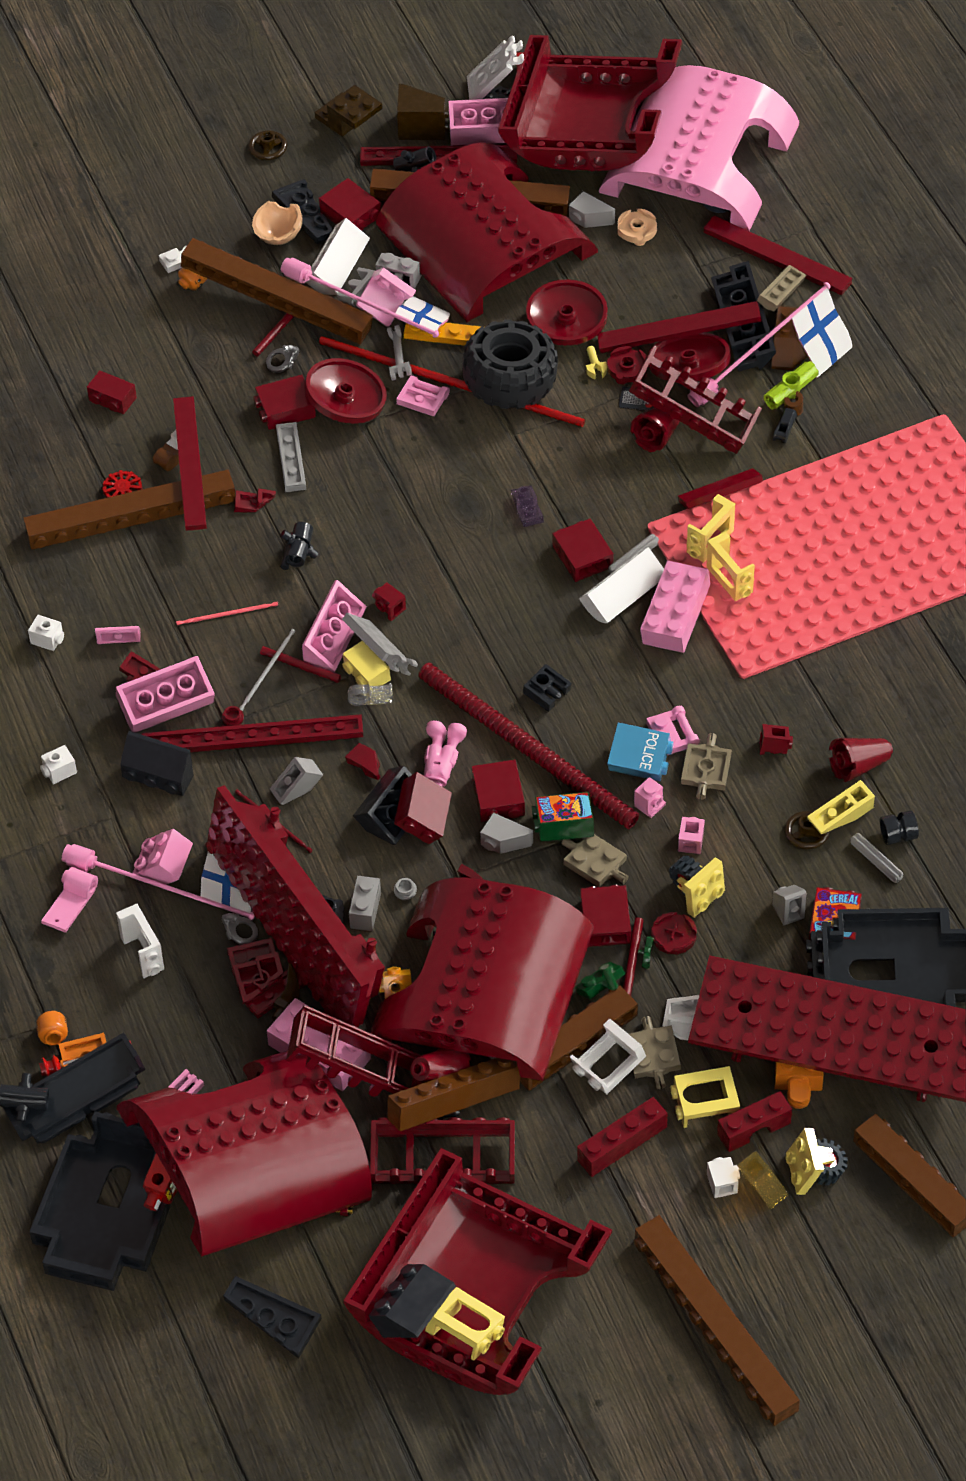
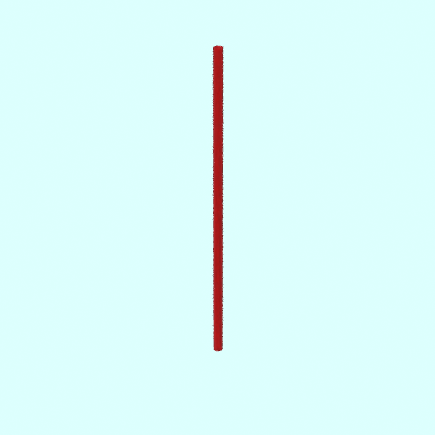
M320 337L319 344L391 367L396 365L393 358L327 337ZM410 364L413 374L472 392L463 380ZM529 404L524 408L581 427L585 424V419L539 404Z

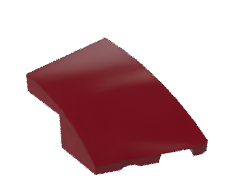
M272 938L227 948L231 968L243 1004L248 1003L283 975L278 952H275Z

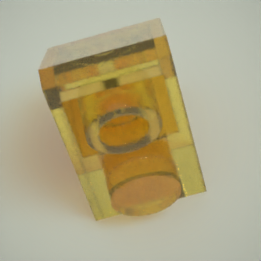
M756 1151L737 1165L742 1176L769 1209L789 1195L770 1167Z

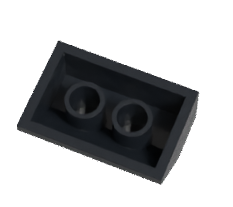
M128 732L120 763L122 777L129 781L143 783L151 788L156 787L165 790L170 794L183 796L194 776L190 750L138 733Z
M405 766L388 769L353 814V817L367 832L392 845H396L406 832L394 824L403 780L412 775Z
M407 1264L401 1269L395 1281L388 1286L383 1297L375 1303L368 1317L383 1338H418L456 1285L453 1281L425 1264Z

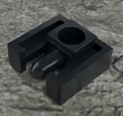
M545 664L524 685L522 693L549 712L555 705V699L562 697L561 692L555 689L553 685L561 689L563 694L566 695L571 690L572 683ZM546 694H549L553 698L550 699L548 696H546Z

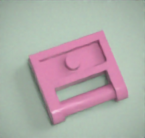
M411 375L397 397V404L435 416L443 401L447 399L450 388L445 386L441 388L420 381L417 377Z
M676 706L671 711L647 718L646 723L649 729L670 733L671 741H674L671 754L686 750L688 743L696 745L700 743L698 736L693 733L685 717L686 712L683 706ZM678 720L686 739H680L672 721Z

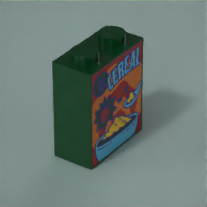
M589 792L535 797L536 806H531L532 818L534 819V831L539 833L540 841L594 837V818Z

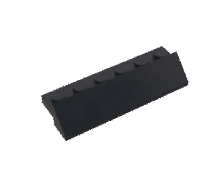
M749 261L729 266L730 272L711 277L720 309L756 302L759 298ZM759 302L761 321L726 328L735 362L770 333L762 304ZM772 336L737 366L738 372L757 366L760 371L776 354Z

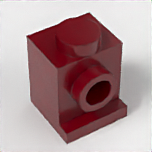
M388 582L373 592L372 597L375 599L376 607L381 612H386L390 621L406 610L405 595Z
M762 724L758 741L760 755H764L765 752L787 754L788 749H792L793 736L789 734V727Z

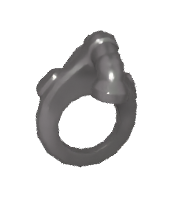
M283 345V348L272 351L266 360L267 368L273 373H281L286 369H291L299 354V348L293 345ZM283 354L285 356L284 363L278 367L272 366L271 359L273 356Z
M234 913L222 915V923L227 930L226 935L229 940L232 939L239 945L256 940L258 929L251 920ZM242 923L249 925L253 931L252 936L247 939L239 937L236 933V926Z

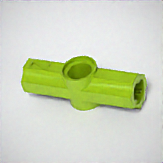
M811 361L804 362L793 372L785 373L782 381L764 395L763 400L767 406L773 410L779 408L784 403L785 397L795 399L796 392H800L804 386L818 376L819 371L815 364Z

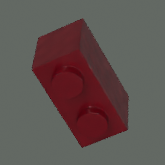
M100 370L87 386L89 401L121 414H125L137 398L135 384Z

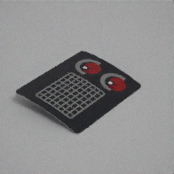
M622 387L619 402L620 408L651 410L654 408L651 404L630 393L629 389L631 387Z

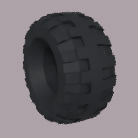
M512 320L491 322L486 327L482 326L477 329L464 347L462 362L463 379L473 395L479 400H484V403L490 406L495 405L502 409L525 408L526 405L538 403L553 388L558 365L557 350H554L551 338L546 333H542V329L535 325L531 326L527 322Z

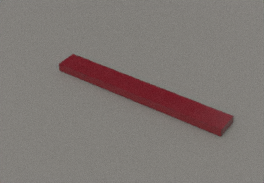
M467 145L430 147L434 150L436 160ZM497 145L517 163V153L508 145ZM428 146L360 147V166L393 165L394 158L401 156L400 154L403 150L414 152Z
M713 216L704 227L703 233L780 268L786 269L791 265L806 274L805 279L822 287L827 282L830 284L829 290L843 295L852 284L851 277L719 217Z
M758 301L601 332L597 337L600 353H604L623 346L634 347L761 321Z
M194 396L173 398L186 531L207 529Z

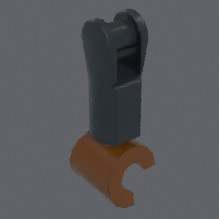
M796 392L795 402H791L788 397L784 398V411L774 431L773 440L779 439L783 440V443H787L796 416L801 415L803 412L804 397L801 392Z

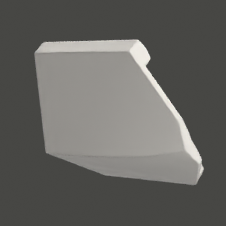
M699 995L667 999L663 1027L672 1025L674 1035L680 1040H688Z

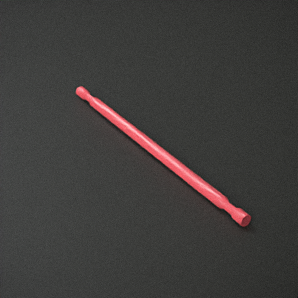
M278 602L176 621V624L181 625L278 606Z

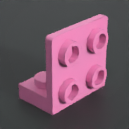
M385 268L374 271L360 297L396 313L404 300L413 297L416 290ZM360 301L356 303L357 307L373 315V318L386 327L390 326L395 318Z

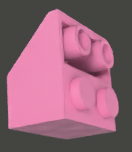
M175 829L147 838L142 843V851L134 863L133 874L165 885L179 880L193 843Z

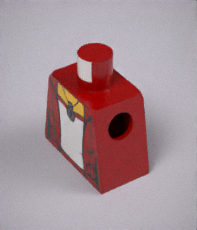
M157 1153L143 1183V1187L148 1195L144 1206L152 1211H157L161 1202L170 1204L178 1191Z

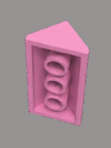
M338 580L334 581L302 644L303 661L335 672L354 634V631L342 618L346 613L362 618L367 607Z

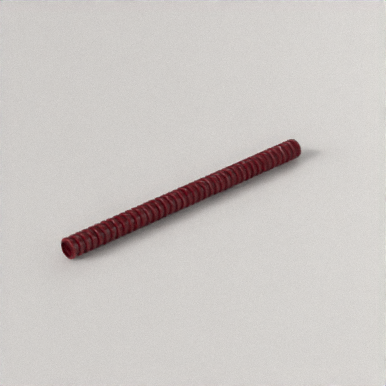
M428 662L422 666L418 675L419 679L424 680L425 683L439 691L444 697L449 698L455 705H459V708L464 709L470 716H474L476 720H479L487 728L489 727L491 731H494L495 734L509 742L510 745L515 746L521 753H525L527 757H530L535 763L545 768L546 771L551 772L553 776H556L564 784L566 783L568 787H572V790L577 791V793L589 792L590 802L594 806H598L608 816L614 818L615 821H619V824L624 825L626 829L632 828L639 819L637 811L628 807L627 804H623V801L618 800L616 796L607 792L605 788L602 789L601 785H597L590 777H586L580 770H576V767L571 766L569 762L560 758L558 754L555 755L554 751H550L548 747H545L540 741L530 736L529 733L524 732L518 725H514L512 721H509L501 713L499 714L497 710L483 702L482 699L473 695L472 692H468V689L463 688L457 681H453V678L438 670L432 663Z

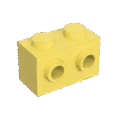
M363 641L343 653V668L348 674H352L355 677L357 684L361 688H365L369 693H372L391 680L390 668Z

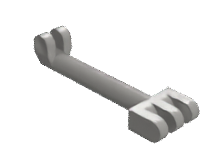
M399 325L395 326L396 331H393L391 327L387 328L388 335L393 340L396 363L395 366L389 367L392 381L396 380V374L403 378L405 371L408 376L412 375L409 361L404 363L401 329Z

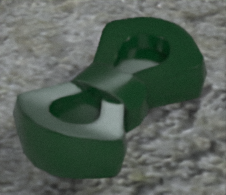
M647 936L645 950L638 949L637 953L644 955L642 968L645 969L650 968V953L654 943V938L651 936Z

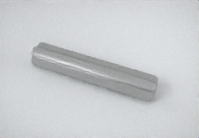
M650 534L609 566V573H613L639 551L648 547L650 550L658 545L659 538L654 534Z
M856 833L851 837L850 843L894 883H898L903 878V872L860 833Z

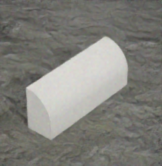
M345 218L335 225L311 267L312 275L342 288L370 238ZM310 279L306 282L314 290L322 294L336 295L338 291Z
M648 547L639 551L579 598V600L596 620L608 623L659 583L664 568Z

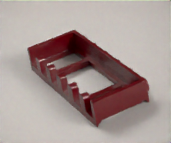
M654 345L629 392L651 404L654 408L666 412L673 419L701 433L709 440L718 443L726 450L737 454L744 445L762 408L758 406L753 414L742 409L746 403L743 398H739L735 404L725 399L728 393L726 388L722 387L715 393L707 388L710 382L707 377H703L699 383L689 378L692 372L690 367L686 366L682 372H679L671 367L674 361L671 356H667L663 362L653 357L658 348ZM648 365L669 377L662 393L640 381ZM675 381L719 406L712 422L667 397ZM725 410L746 422L739 438L718 426Z
M304 1005L293 1019L286 1061L290 1063L298 1053L308 1057L305 1065L307 1069H314L319 1062L329 1066L327 1069L328 1078H335L340 1071L350 1075L348 1078L349 1087L354 1088L363 1080L371 1084L369 1095L375 1097L383 1089L392 1094L409 1089L394 1082L396 1065L411 1071L412 1062L421 1055ZM306 1026L329 1035L327 1052L303 1043ZM338 1040L388 1061L386 1077L384 1078L336 1057ZM413 1078L412 1087L422 1084L423 1082H420Z
M385 1117L371 1120V1184H418L427 1170L420 1168L413 1170L414 1137H473V1170L465 1168L463 1173L486 1184H515V1120L504 1117L497 1118L496 1120H486L481 1117L473 1118L472 1120H462L457 1117L449 1118L448 1120H438L436 1118L403 1131H399ZM378 1137H407L406 1170L396 1168L378 1170ZM480 1137H509V1170H495L492 1168L480 1170Z

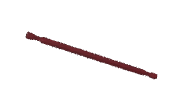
M238 789L235 790V793L241 796L248 804L258 806ZM281 825L290 838H292L300 846L304 847L309 853L313 851L310 847L306 846L303 841H301L298 837H296L293 833H291L288 829Z

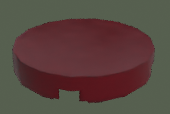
M677 912L665 913L659 916L653 923L651 937L654 938V945L662 952L676 955L685 953L696 942V925L685 914L680 915Z

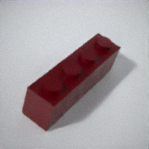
M654 1097L650 1098L578 1145L577 1161L593 1177L666 1129L668 1113Z

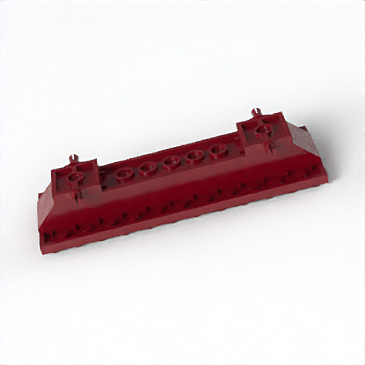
M225 785L218 787L206 842L208 852L213 854L218 861L220 869L224 870L229 876L231 884L237 887L243 901L249 904L254 916L260 919L264 925L266 933L275 940L277 948L281 952L283 951L293 968L296 967L302 983L311 990L313 998L319 1001L324 1008L325 1014L359 1028V1025L364 1022L370 998L377 996L379 993L385 966L376 954V939L369 938L366 942L361 934L352 937L286 847L288 835L279 822L280 810L278 807H272L270 811L265 804L253 806L238 802Z
M709 955L688 1043L733 1052L731 1060L734 1062L736 1056L737 1062H741L742 1055L915 1091L918 1092L916 1097L918 1101H920L921 1094L923 1093L921 1102L926 1101L927 1094L966 1102V1009Z

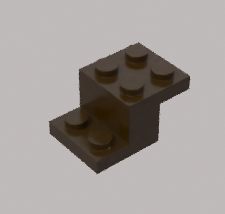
M353 85L314 113L317 120L343 137L353 128H358L382 110V103L358 86Z

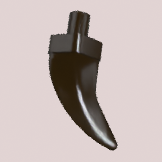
M291 963L288 964L287 985L273 1003L276 1009L272 1016L274 1021L295 998L299 1000V982Z

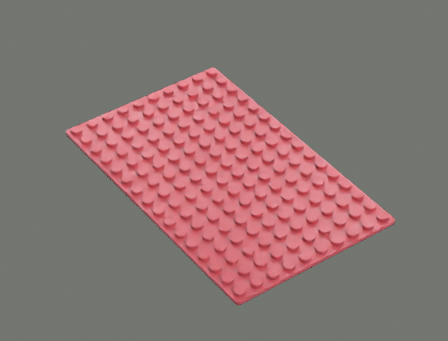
M944 414L723 496L735 503L734 531L729 535V556L740 569L751 564L755 565L753 593L746 598L734 601L709 571L710 587L700 614L740 678L745 679L965 595L966 442L949 418ZM713 500L648 524L649 532L659 538L658 546L668 561L707 569V560L703 563L698 559L692 558L687 553V527L691 524L702 530L712 519ZM716 530V531L712 534V536L710 537V539H712V538H714L715 536L719 535V534L721 533V531ZM724 567L720 568V572L734 587V582L729 572Z

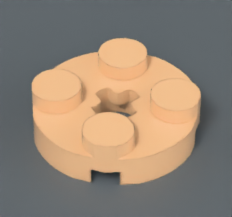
M637 209V212L628 210L618 218V235L637 246L644 245L646 241L651 240L657 233L656 218L645 209Z

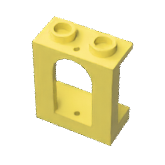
M717 494L713 498L712 519L702 530L691 524L688 525L687 553L692 558L704 563L707 560V542L716 530L721 531V533L726 531L728 535L734 531L735 503Z
M725 531L708 540L706 568L709 569L711 574L734 601H737L753 593L755 565L751 564L740 569L729 556L730 536ZM724 567L733 579L734 587L720 572V568Z
M730 1066L674 1076V1085L670 1086L673 1100L677 1099L678 1105L675 1106L678 1120L682 1119L684 1128H687L689 1119L723 1113L730 1115L740 1110ZM720 1080L725 1098L702 1103H690L684 1099L683 1091L690 1085Z
M456 1287L427 1324L425 1331L434 1336L442 1328L473 1347L471 1359L474 1361L481 1353L485 1354L494 1340L498 1341L502 1337L505 1330L503 1327L505 1316ZM463 1304L487 1319L490 1326L486 1330L476 1331L456 1320L453 1316L461 1310Z

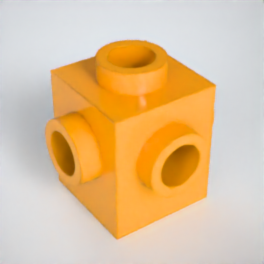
M400 967L388 968L383 973L379 989L380 993H384L385 998L410 986L412 984L410 969L401 970Z

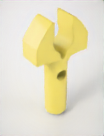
M593 346L587 347V353L591 362L590 365H586L587 375L592 379H596L595 369L601 372L602 378H604L607 374V363L598 361Z

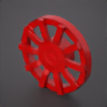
M119 470V472L110 473L103 482V493L106 498L132 492L131 489L142 490L140 477L132 471ZM135 482H138L139 486H138V485H131V484H133V483H135ZM115 491L112 496L109 495V492Z

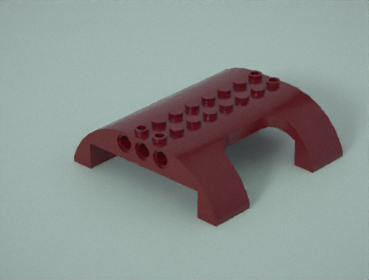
M530 35L523 53L524 61L519 65L498 127V133L505 143L518 155L530 162L548 168L606 171L631 165L639 160L651 147L662 114L661 110L642 109L636 130L631 131L636 110L646 97L661 88L672 75L681 50L682 39H663L657 58L551 55L549 35Z
M484 142L473 143L459 148L407 177L388 197L376 220V226L406 258L419 262L420 273L466 322L483 314V297L565 253L572 251L581 261L598 253L596 245L568 217L543 211L531 204L510 182H528L529 178L526 173L500 147Z
M448 878L432 883L421 893L406 933L407 937L429 941L433 927H436V933L423 969L410 986L385 998L378 1008L369 1033L389 1042L397 1040L516 1061L520 1077L543 1081L594 930L593 924L569 903L533 888L475 878Z
M288 1051L249 1062L243 1066V1071L249 1079L248 1081L210 1093L191 1094L168 1087L122 1101L117 1105L116 1109L126 1126L136 1123L140 1124L192 1214L195 1223L190 1238L201 1257L371 1200V1174L359 1131L319 1065L314 1069L306 1068L307 1056L298 1053L289 1063L286 1061Z
M441 1148L343 1302L352 1316L370 1334L400 1355L470 1389L493 1395H508L519 1389L542 1350L541 1346L521 1336L514 1347L508 1341L513 1326L539 1286L548 1280L562 1277H578L586 1274L612 1234V1229L590 1219L586 1228L582 1230L463 1173L462 1158ZM407 1264H425L453 1281L457 1288L504 1315L503 1327L505 1330L498 1341L494 1340L485 1354L481 1353L473 1361L471 1359L473 1347L442 1328L434 1336L426 1332L425 1327L418 1338H383L368 1315L373 1310L375 1303L386 1293L388 1286L398 1277L404 1266ZM463 1304L461 1310L453 1316L456 1320L476 1331L486 1330L490 1326L487 1319Z

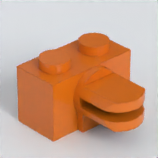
M779 1062L775 1063V1089L788 1090L790 1106L797 1109L805 1108L810 1102L811 1091H822L824 1072Z

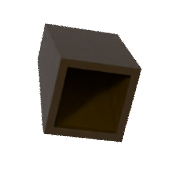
M399 84L397 105L399 140H445L446 132H449L450 122L446 120V118H449V106H445V98L405 84Z

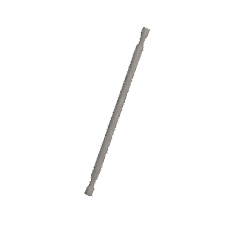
M291 629L288 637L285 638L245 698L244 703L239 707L240 710L243 711L245 705L249 702L289 642L290 637L295 633L294 629Z

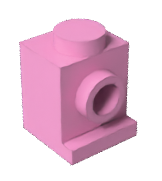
M650 777L635 790L634 806L650 818L666 805V802L663 800V787Z
M682 817L678 852L701 854L704 819Z

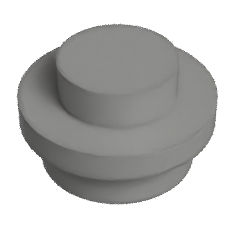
M402 878L394 886V894L401 900H409L416 895L417 887L411 879Z

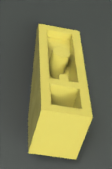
M860 780L808 815L807 819L820 834H824L857 820L873 809L875 796Z

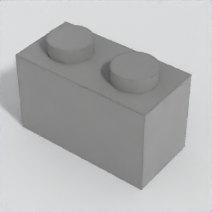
M357 876L349 911L350 928L373 931L381 896L380 878Z

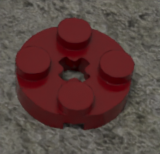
M630 346L619 347L613 350L611 356L607 359V371L618 384L634 382L647 356L640 349L636 351L632 350ZM624 363H628L629 365H630V364H632V365H631V366H624ZM647 369L641 379L646 377Z

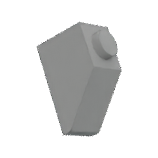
M583 191L569 205V219L584 228L613 225L615 223V208Z
M294 757L271 786L270 790L278 802L284 805L311 791L323 774L313 760Z
M495 813L492 814L480 832L481 845L489 851H495L500 854L530 847L533 844V830Z
M791 885L781 887L773 892L772 905L783 925L804 919L807 895L805 889Z

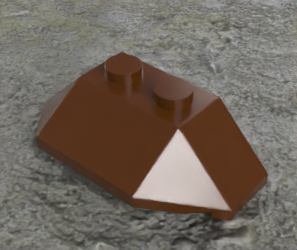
M780 305L777 312L776 327L799 307ZM791 319L775 333L774 346L776 354L772 357L771 369L793 370L797 364L808 357L797 337Z

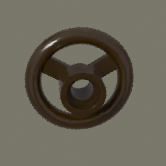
M267 130L255 134L250 139L248 148L250 153L258 159L273 160L285 153L287 141L282 134ZM255 143L262 146L264 149L263 154L255 150ZM281 144V148L277 152L270 154V150L274 146Z
M811 811L798 812L792 815L786 822L785 835L789 842L798 848L814 849L820 847L829 837L830 831L820 834L807 819V816L813 813ZM799 820V830L792 834V825ZM803 836H813L818 840L806 843L801 842L798 839L802 838Z

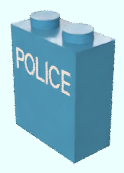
M618 722L607 763L608 769L614 772L647 779L650 777L653 780L661 781L662 775H666L669 763L666 762L667 754L671 755L674 741H671L670 733Z

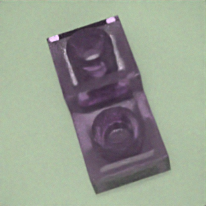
M522 486L511 490L523 527L544 523L543 514L538 506L537 496L532 486Z

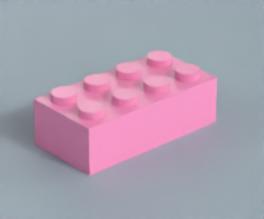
M508 98L449 101L451 146L470 145L481 142L492 144L505 143L498 133V127Z
M667 560L640 629L643 644L682 653L685 652L710 587L709 569Z
M198 656L116 687V698L131 732L134 733L214 703L215 696Z
M295 998L267 1030L269 1046L280 1053L288 1051L293 1019L306 1004ZM306 1026L303 1043L327 1052L329 1035ZM338 1040L336 1057L361 1068L371 1059L370 1053ZM319 1062L318 1065L327 1076L329 1066ZM340 1071L335 1078L328 1079L333 1086L344 1091L348 1086L350 1075Z

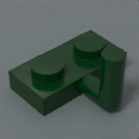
M612 962L605 963L592 975L584 977L575 986L578 995L591 999L605 988L616 990L618 988L616 980L625 975V972L620 965Z

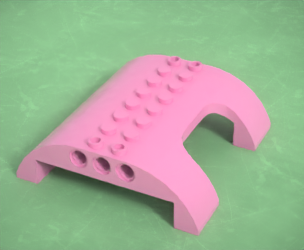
M687 65L675 67L668 81L644 99L632 123L631 131H635L642 109L661 110V118L651 147L639 160L631 165L609 170L599 189V193L618 198L625 183L730 210V223L750 231L761 208L762 201L750 182L736 169L732 162V156L744 131L751 125L762 126L769 131L768 147L787 152L799 126V120L783 97L758 81L702 66Z

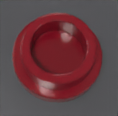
M236 706L227 707L222 714V721L226 726L240 725L244 720L242 710Z

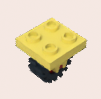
M686 855L682 856L669 868V876L673 879V884H676L678 886L677 889L682 890V894L686 896L687 913L692 917H696L700 912L705 911L708 905L716 898L721 897L725 891L722 861L716 857L705 867H702L698 861L695 862L694 858Z
M804 1128L786 1152V1162L789 1164L791 1171V1182L795 1186L797 1195H805L816 1180H818L820 1185L825 1182V1185L834 1184L844 1173L848 1165L846 1164L848 1159L844 1157L845 1151H839L841 1146L838 1144L835 1147L833 1145L834 1141L830 1140L827 1143L825 1138L821 1141L816 1139L813 1128Z

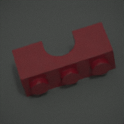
M781 1091L719 1119L717 1135L727 1151L731 1152L750 1143L752 1134L763 1127H767L768 1131L772 1133L791 1124L792 1108Z

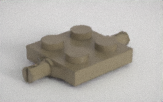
M712 733L707 735L706 744L696 745L688 743L681 784L698 787L696 797L700 799L701 796V800L706 798V790L709 788L725 790L732 750L716 746L717 735L714 733L712 740Z
M595 834L594 837H586L577 844L570 839L562 841V846L571 850L564 858L563 865L597 887H600L605 881L613 877L622 884L627 882L629 876L619 871V867L626 861L627 855Z
M647 1016L648 1024L645 1017L641 1019L644 1030L629 1034L642 1045L646 1057L633 1069L635 1079L646 1076L654 1077L656 1088L660 1089L659 1081H661L663 1089L666 1087L663 1075L671 1071L681 1070L672 1025L653 1028L651 1017Z

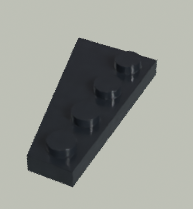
M305 179L272 191V198L281 207L288 208L290 204H297L300 207L303 218L301 228L315 243L328 239L333 230L325 215L321 213L318 202H315L312 191L307 188Z
M237 1276L234 1277L223 1295L224 1300L298 1359L322 1319L321 1314Z

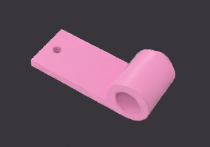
M74 867L65 870L61 881L64 890L41 920L42 924L65 933L94 894L98 884L97 876Z

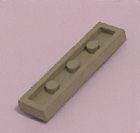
M789 265L760 294L757 301L764 308L774 312L804 281L806 274Z

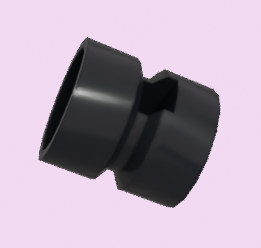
M912 810L900 812L897 817L893 814L880 817V831L886 845L899 843L902 838L904 841L918 839V824Z

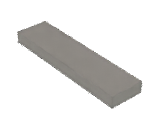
M297 423L276 424L285 492L306 490Z

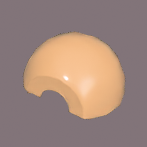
M266 202L257 210L253 217L252 227L254 233L262 241L271 245L288 243L296 237L301 229L303 218L300 207L297 204H290V207L285 208L279 206L276 202Z

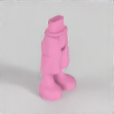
M429 721L426 726V732L432 738L433 743L430 746L428 745L426 749L424 776L445 787L458 757L456 746L466 737L467 729L462 724L451 723L447 731L441 722ZM446 734H447V738H448V740H447V745H445L444 747H442L443 742H444L445 739H446Z

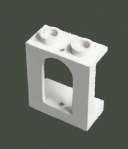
M138 904L117 912L120 937L123 943L127 944L138 939L144 948L138 951L143 978L154 976L164 970L161 945Z
M611 1019L603 1024L606 1033L579 1059L573 1055L570 1056L574 1064L572 1069L580 1077L585 1076L588 1078V1083L596 1091L600 1089L606 1095L646 1057L642 1045ZM615 1043L619 1044L630 1056L608 1077L600 1079L591 1071V1067Z

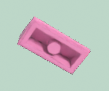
M139 626L95 628L97 644L140 642L141 631Z

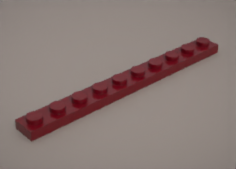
M362 714L142 733L144 736L189 749L190 752L364 737Z

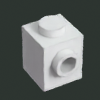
M37 615L28 630L31 644L52 651L55 650L58 644L62 643L64 638L61 622L41 615Z
M65 745L41 756L43 764L40 766L44 777H49L53 784L77 773L75 760Z
M719 1157L707 1162V1176L714 1198L738 1193L740 1173L738 1166H733L731 1157Z

